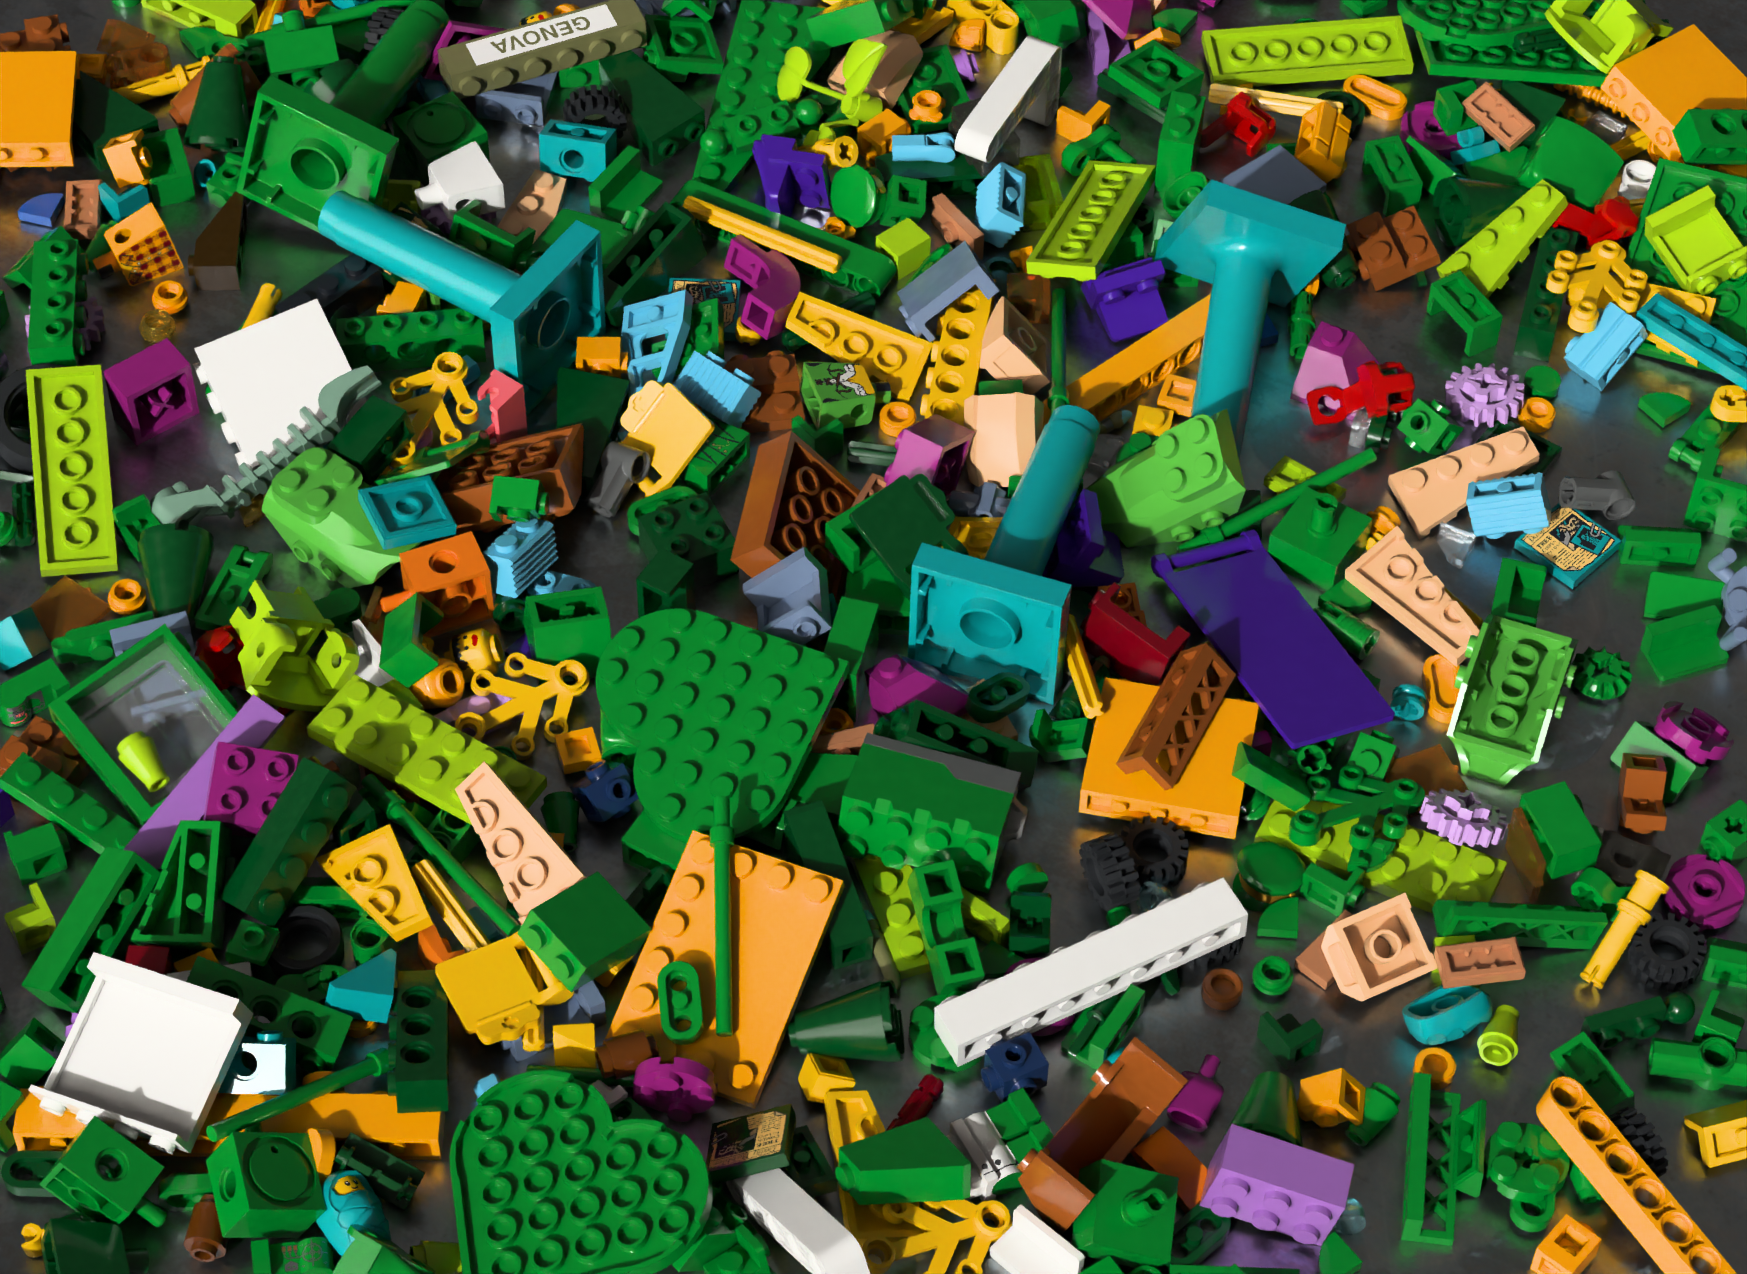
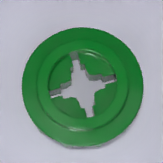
M1605 646L1600 650L1588 647L1584 653H1577L1572 662L1573 665L1577 666L1572 683L1581 693L1591 698L1600 700L1617 698L1624 694L1631 684L1633 675L1630 672V662L1623 661L1620 652L1614 654L1607 652ZM1609 668L1608 674L1602 673L1600 676L1597 675L1593 678L1595 669Z

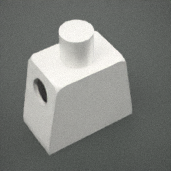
M476 141L431 162L428 166L429 185L415 190V197L421 210L439 204L450 220H453L456 212L475 199L482 202L479 215L505 209L503 183Z

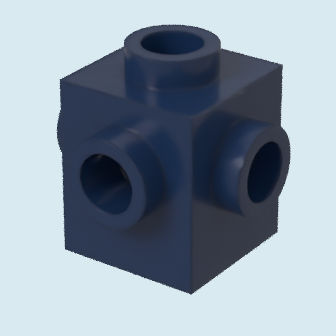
M598 761L585 770V777L570 786L588 821L605 822L609 818L617 819L627 814L632 809L630 804L639 799L635 789L633 771L628 766L618 762Z
M1027 1032L1011 1040H999L989 1049L985 1050L984 1068L981 1069V1076L988 1091H995L1001 1103L1008 1101L1010 1093L1024 1088L1030 1097L1036 1090L1047 1086L1049 1063L1031 1033Z

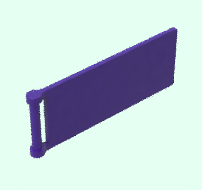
M1254 529L1244 531L1239 537L1168 556L1165 553H1161L1151 557L1153 573L1156 577L1162 578L1290 748H1300L1394 720L1395 712L1266 551L1258 533ZM1241 551L1246 552L1242 555L1174 572V569L1189 566L1192 564L1204 562L1207 560L1219 558Z

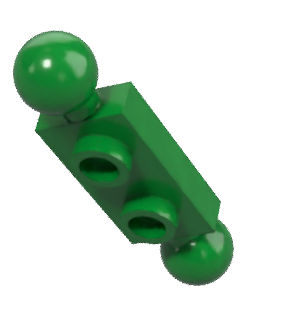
M811 98L798 102L794 110H791L787 100L724 119L722 124L724 132L719 129L706 130L700 138V147L709 156H719L726 150L727 145L731 144L735 155L752 150L754 141L757 139L761 140L762 134L786 138L799 135L800 126L798 123L805 126L815 125L821 119L822 108L816 100Z

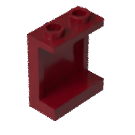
M1114 582L1106 592L1100 589L1088 604V608L1091 611L1080 625V628L1083 630L1081 638L1085 650L1094 657L1099 655L1108 657L1111 661L1110 668L1124 679L1154 686L1161 685L1178 654L1185 649L1191 634L1178 625L1164 640L1115 604L1121 588L1119 584Z

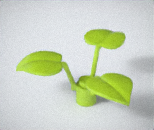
M858 39L852 43L844 59L842 69L843 76L847 79L844 83L847 94L831 90L806 79L812 65L810 54L806 49L794 46L787 51L784 58L785 64L781 67L777 81L779 98L782 101L787 100L788 103H793L799 98L802 88L805 86L842 100L841 111L849 118L822 123L819 131L810 130L802 146L814 145L819 139L825 138L834 141L836 135L832 128L849 125L857 127L859 121L867 122L882 112V100L863 91L867 87L888 47L886 44L867 39Z

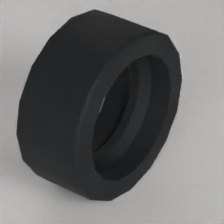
M311 905L295 906L286 910L278 919L274 928L279 930L280 937L268 960L273 973L280 978L288 974H303L320 965L341 966L344 959L342 929L335 916L323 908ZM302 931L322 933L329 940L327 949L319 956L309 960L290 959L281 952L282 943L290 936Z

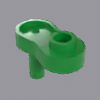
M1104 124L1088 137L1068 144L1062 152L1061 164L1071 175L1080 176L1089 160L1103 161L1110 156L1119 163L1137 164V160L1119 146L1121 134L1109 124Z

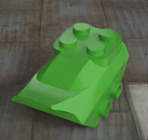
M1227 408L1212 416L1197 415L1165 431L1158 440L1152 443L1151 447L1109 467L1102 476L1085 488L1097 493L1099 510L1102 513V529L1117 535L1127 548L1173 541L1181 542L1193 538L1194 533L1206 527H1215L1222 524L1225 518L1237 513L1246 488Z
M323 447L309 448L297 456L273 478L272 484L264 497L262 512L290 547L294 555L304 563L309 562L320 569L329 580H336L347 588L374 583L395 563L400 562L399 553L415 549L422 543L418 542L383 550L358 501V490L374 486H370L363 481L361 472L355 466Z
M1492 614L1486 617L1479 635L1470 636L1465 652V657L1470 658L1468 666L1460 665L1454 687L1460 689L1447 732V736L1456 748L1463 775L1503 787L1520 771L1529 765L1538 763L1553 717L1560 719L1567 696L1561 695L1563 686L1571 688L1577 666L1571 664L1579 640Z

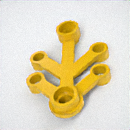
M1604 240L1595 243L1591 247L1590 252L1579 255L1567 250L1557 253L1554 263L1556 270L1549 272L1546 288L1553 293L1560 294L1566 292L1567 289L1588 284L1582 300L1576 302L1570 309L1567 323L1574 331L1589 333L1596 329L1599 318L1596 304L1602 289L1626 313H1633L1638 309L1640 301L1638 293L1645 290L1648 276L1641 270L1631 269L1625 263L1626 251L1618 243ZM1593 265L1595 267L1591 270L1582 271L1570 275L1567 274L1574 272L1576 268ZM1609 272H1615L1624 281L1625 290Z
M444 352L436 357L430 370L407 378L398 377L390 383L392 398L400 402L394 405L405 409L408 415L416 413L411 422L415 435L390 463L392 467L396 468L408 464L415 459L417 454L415 447L432 417H434L441 433V446L450 444V442L446 441L449 438H457L454 442L463 440L461 431L454 427L443 402L448 389H450L457 402L456 413L458 420L463 424H472L478 420L479 411L477 403L470 399L463 383L468 375V366L466 361L457 353ZM432 385L428 393L411 398L413 390ZM401 387L407 388L403 392L396 391L398 388ZM467 409L473 410L469 414L462 413L464 410ZM401 455H407L403 458H397Z
M519 652L510 654L505 661V673L513 679L522 678L527 674L547 681L537 687L496 677L488 670L475 672L471 680V689L476 695L487 696L492 692L514 699L482 716L473 712L463 713L457 718L454 728L460 731L464 728H472L476 732L473 738L482 742L485 732L524 712L519 733L512 740L510 749L514 751L517 760L524 761L529 759L534 752L535 742L533 737L544 701L557 695L553 717L547 720L544 727L545 738L555 743L554 735L557 734H553L550 731L549 727L551 725H559L563 730L562 733L568 732V723L566 721L572 699L586 691L590 679L586 667L580 662L564 660L556 666L527 659L524 654ZM512 661H519L522 663L523 669L514 670L510 667V663ZM570 675L575 678L576 683L574 685H567L563 681V677ZM485 678L489 681L490 685L486 688L479 687L476 680ZM524 742L529 746L530 750L520 752L517 750L516 744Z
M965 1199L921 1202L926 1210L910 1202L884 1204L882 1212L888 1222L899 1224L906 1221L927 1232L896 1242H891L882 1236H872L864 1242L861 1249L870 1274H883L889 1270L894 1261L937 1248L928 1270L923 1274H945L958 1242L974 1237L967 1259L959 1263L954 1274H963L962 1269L964 1268L970 1269L974 1274H983L981 1266L990 1244L996 1242L1012 1226V1220L1007 1207L995 1200L983 1201L977 1205ZM890 1205H899L903 1213L897 1214L893 1212ZM945 1208L965 1220L951 1223L930 1212H938ZM983 1219H991L995 1223L996 1228L986 1225ZM868 1255H877L881 1259V1264L872 1262Z

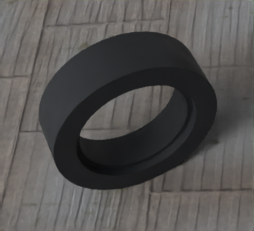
M50 363L27 366L12 373L0 384V455L18 470L33 474L31 444L20 439L10 426L15 410L28 399L26 370L67 366Z

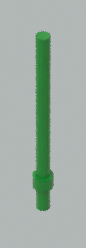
M375 0L305 19L304 24L306 29L327 25L336 26L371 16L373 12H377V8L382 6L397 9L408 6L416 0ZM284 22L270 25L271 29L245 36L248 49L263 46V36L284 33Z
M1056 288L1052 291L1051 389L1047 394V405L1051 410V415L1053 410L1059 406L1069 405V391L1066 389V292L1062 288Z
M1368 448L1218 526L1206 527L1200 530V535L1176 546V550L1179 553L1224 541L1225 538L1293 504L1306 487L1318 491L1377 461L1375 452L1372 448Z
M374 774L364 777L361 785L378 801L377 807L387 818L395 819L508 936L520 930L521 925L406 808V801L396 791H389Z
M717 796L713 798L714 827L710 828V846L714 848L716 1035L728 1037L733 1035L730 848L734 846V828L730 826V798L727 796Z
M377 1049L368 1053L365 1059L211 1124L206 1128L207 1136L212 1142H216L229 1136L232 1132L244 1130L367 1076L373 1075L378 1077L388 1071H392L393 1068H389L388 1049Z

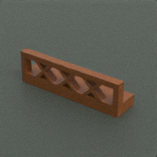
M1207 643L1180 651L1116 763L1125 774L1144 769L1164 790L1171 789L1175 785L1236 675ZM1209 666L1220 676L1215 687H1209L1206 670ZM1193 694H1199L1202 710L1199 715H1193L1191 705ZM1177 722H1183L1186 739L1181 744H1177L1174 727ZM1166 750L1170 766L1167 773L1156 762L1159 753Z

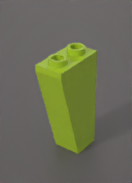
M141 0L142 7L190 28H212L221 32L224 36L245 39V36L254 34L258 23L256 4L251 0Z

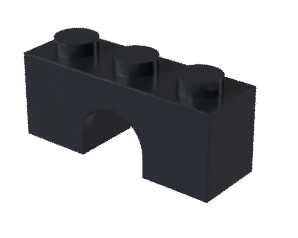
M352 253L275 306L276 313L278 315L318 299L329 324L334 313L343 305L359 316L385 298L381 268Z

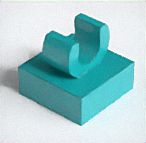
M1481 126L1457 132V140L1462 149L1450 152L1452 163L1458 165L1500 152L1498 142L1496 140L1484 142V131Z

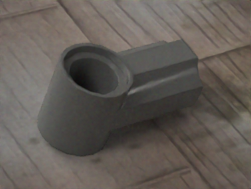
M618 441L609 443L602 454V471L584 501L587 506L600 515L608 518L614 517L632 484L640 483L647 476L651 464L649 453Z
M1607 471L1596 478L1564 477L1559 484L1558 501L1562 508L1601 510L1607 519L1619 520L1629 515L1636 506V502L1619 471Z

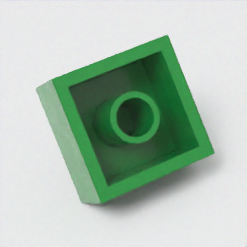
M291 10L282 15V21L285 26L284 33L263 36L266 66L269 77L271 75L304 91L310 81L315 85L322 78L319 72L324 67L338 61L339 57L332 25L306 29L303 12Z
M1306 487L1271 532L1267 552L1283 572L1326 592L1345 578V570L1359 559L1366 550L1373 518L1338 502L1331 494L1320 493Z
M1100 1159L1079 1169L1078 1181L1094 1193L1095 1196L1073 1222L1071 1245L1084 1256L1102 1260L1110 1255L1116 1264L1133 1268L1144 1265L1156 1268L1170 1262L1179 1178L1105 1159Z

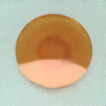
M378 585L375 586L361 619L366 629L369 622L377 625L382 613L380 601L378 600L383 587Z

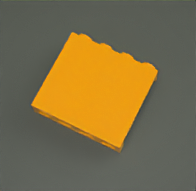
M1695 24L1615 64L1600 87L1671 161L1684 163L1672 130L1688 109L1730 108L1732 110H1747V77ZM1692 165V166L1701 167V168H1706V167H1708V166H1710V165Z
M76 51L0 52V167L74 166L72 130L76 79H80Z
M1105 677L1101 692L1105 712L1101 717L1096 716L1080 790L1079 812L1132 821L1137 818L1139 823H1142L1144 816H1150V821L1156 823L1158 816L1164 818L1163 825L1167 826L1170 820L1176 823L1175 829L1178 830L1182 829L1183 831L1235 839L1245 782L1232 776V770L1238 743L1242 741L1252 747L1259 709L1258 704L1240 698L1231 699L1223 697L1175 785L1171 789L1164 790L1144 769L1125 774L1116 765L1161 685L1154 686L1132 682L1127 679ZM1193 694L1191 697L1193 715H1199L1202 710L1199 694ZM1177 722L1174 727L1177 744H1181L1186 739L1183 722ZM1167 750L1161 751L1156 759V762L1166 773L1170 767Z

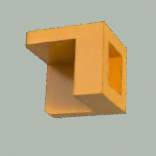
M1099 100L1086 114L1077 109L1072 110L1062 105L1057 110L1056 133L1073 142L1088 137L1100 126L1109 124L1111 105Z

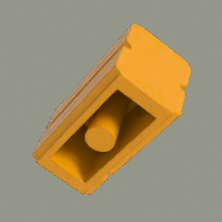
M1324 101L1303 114L1294 157L1321 180L1328 183L1332 179H1338L1347 168V162L1344 160L1346 151L1352 143V139L1349 137L1352 121L1342 113H1336L1337 110Z

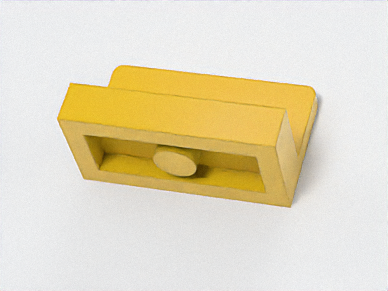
M1747 1100L1684 1116L1685 1125L1698 1132L1704 1165L1711 1168L1747 1158Z

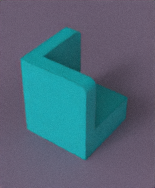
M105 182L98 185L103 213L110 220L117 223L150 203L148 190L143 184L133 189L130 187L120 194H117Z
M32 607L0 621V665L3 670L6 671L52 647Z

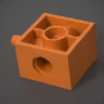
M472 531L399 553L404 591L380 599L382 611L385 613L394 610L416 592L438 607L444 613L443 620L423 634V636L429 638L493 618L494 606L490 569Z

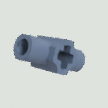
M984 482L983 485L975 487L974 493L952 490L949 508L953 511L954 515L1003 517L1011 498H1006V491L1000 489L997 484Z

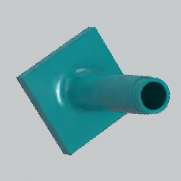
M1211 179L1160 237L1157 244L1155 261L1161 260L1165 269L1212 284L1190 419L1201 414L1212 416L1227 408L1240 459L1268 302L1286 307L1342 250L1346 224Z
M343 190L331 195L320 212L318 230L324 237L336 242L340 247L490 323L494 369L524 386L526 416L557 385L559 367L572 369L575 366L577 337H602L606 333L601 231L578 220L523 275H520L361 197L357 198Z
M1063 405L1053 410L1048 423L1041 432L984 560L922 542L912 563L908 658L932 665L944 674L975 683L983 678L987 680L998 673H1014L1023 677L1029 683L1030 692L1028 698L1054 705L1063 683L1072 585L1043 577L1042 574L1096 447L1095 442L1100 433V424L1089 411L1074 405Z

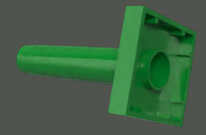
M416 0L412 2L398 16L329 104L270 75L257 92L236 192L319 232L318 219L320 212L329 197L337 191L343 190L357 198L361 197L382 207L399 138L380 128L429 63L432 53L449 22V17L443 8L429 0Z

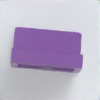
M1085 4L1084 9L1087 14V21L1085 22L1087 36L1085 40L1094 75H1099L1105 68H1109L1110 64L1131 53L1128 39L1122 40Z

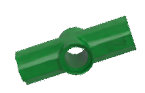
M1653 1037L1648 1057L1649 1075L1694 1080L1702 1089L1709 1091L1719 1090L1725 1085L1747 1087V1049L1734 1048L1727 1040L1719 1037H1710L1702 1043Z

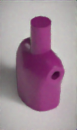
M1207 1054L1198 1073L1192 1071L1181 1073L1188 1082L1167 1108V1117L1171 1121L1196 1132H1203L1207 1129L1211 1117L1224 1093L1223 1086L1213 1080L1221 1063L1217 1056Z

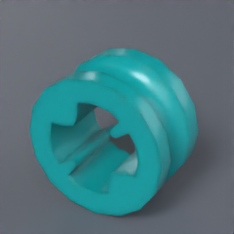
M1402 684L1396 686L1393 689L1390 707L1395 712L1394 716L1406 721L1420 719L1424 715L1427 695L1423 689L1415 685Z

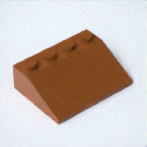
M582 423L490 444V449L486 453H472L452 467L436 471L432 479L454 518L457 529L455 535L433 540L451 538L470 531L482 530L483 533H490L500 529L503 525L516 522L507 519V515H503V522L495 521L489 513L494 475L540 480L545 488V492H549L550 499L547 515L561 517L569 514L575 508L581 495L584 442Z
M789 431L759 445L730 560L753 578L802 547H805L827 570L829 594H834L838 607L843 594L848 569L825 547V523L850 509L861 491L793 431Z

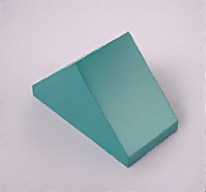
M390 948L329 982L324 1005L350 1015L353 1019L387 1024L394 996L397 953Z

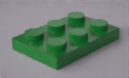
M947 44L923 48V57L896 102L901 117L911 127L910 135L962 126L973 111L972 104ZM923 90L937 92L946 101V106L941 110L943 114L942 120L933 123L931 121L925 122L920 119H911L909 110L914 106L912 103L913 96Z

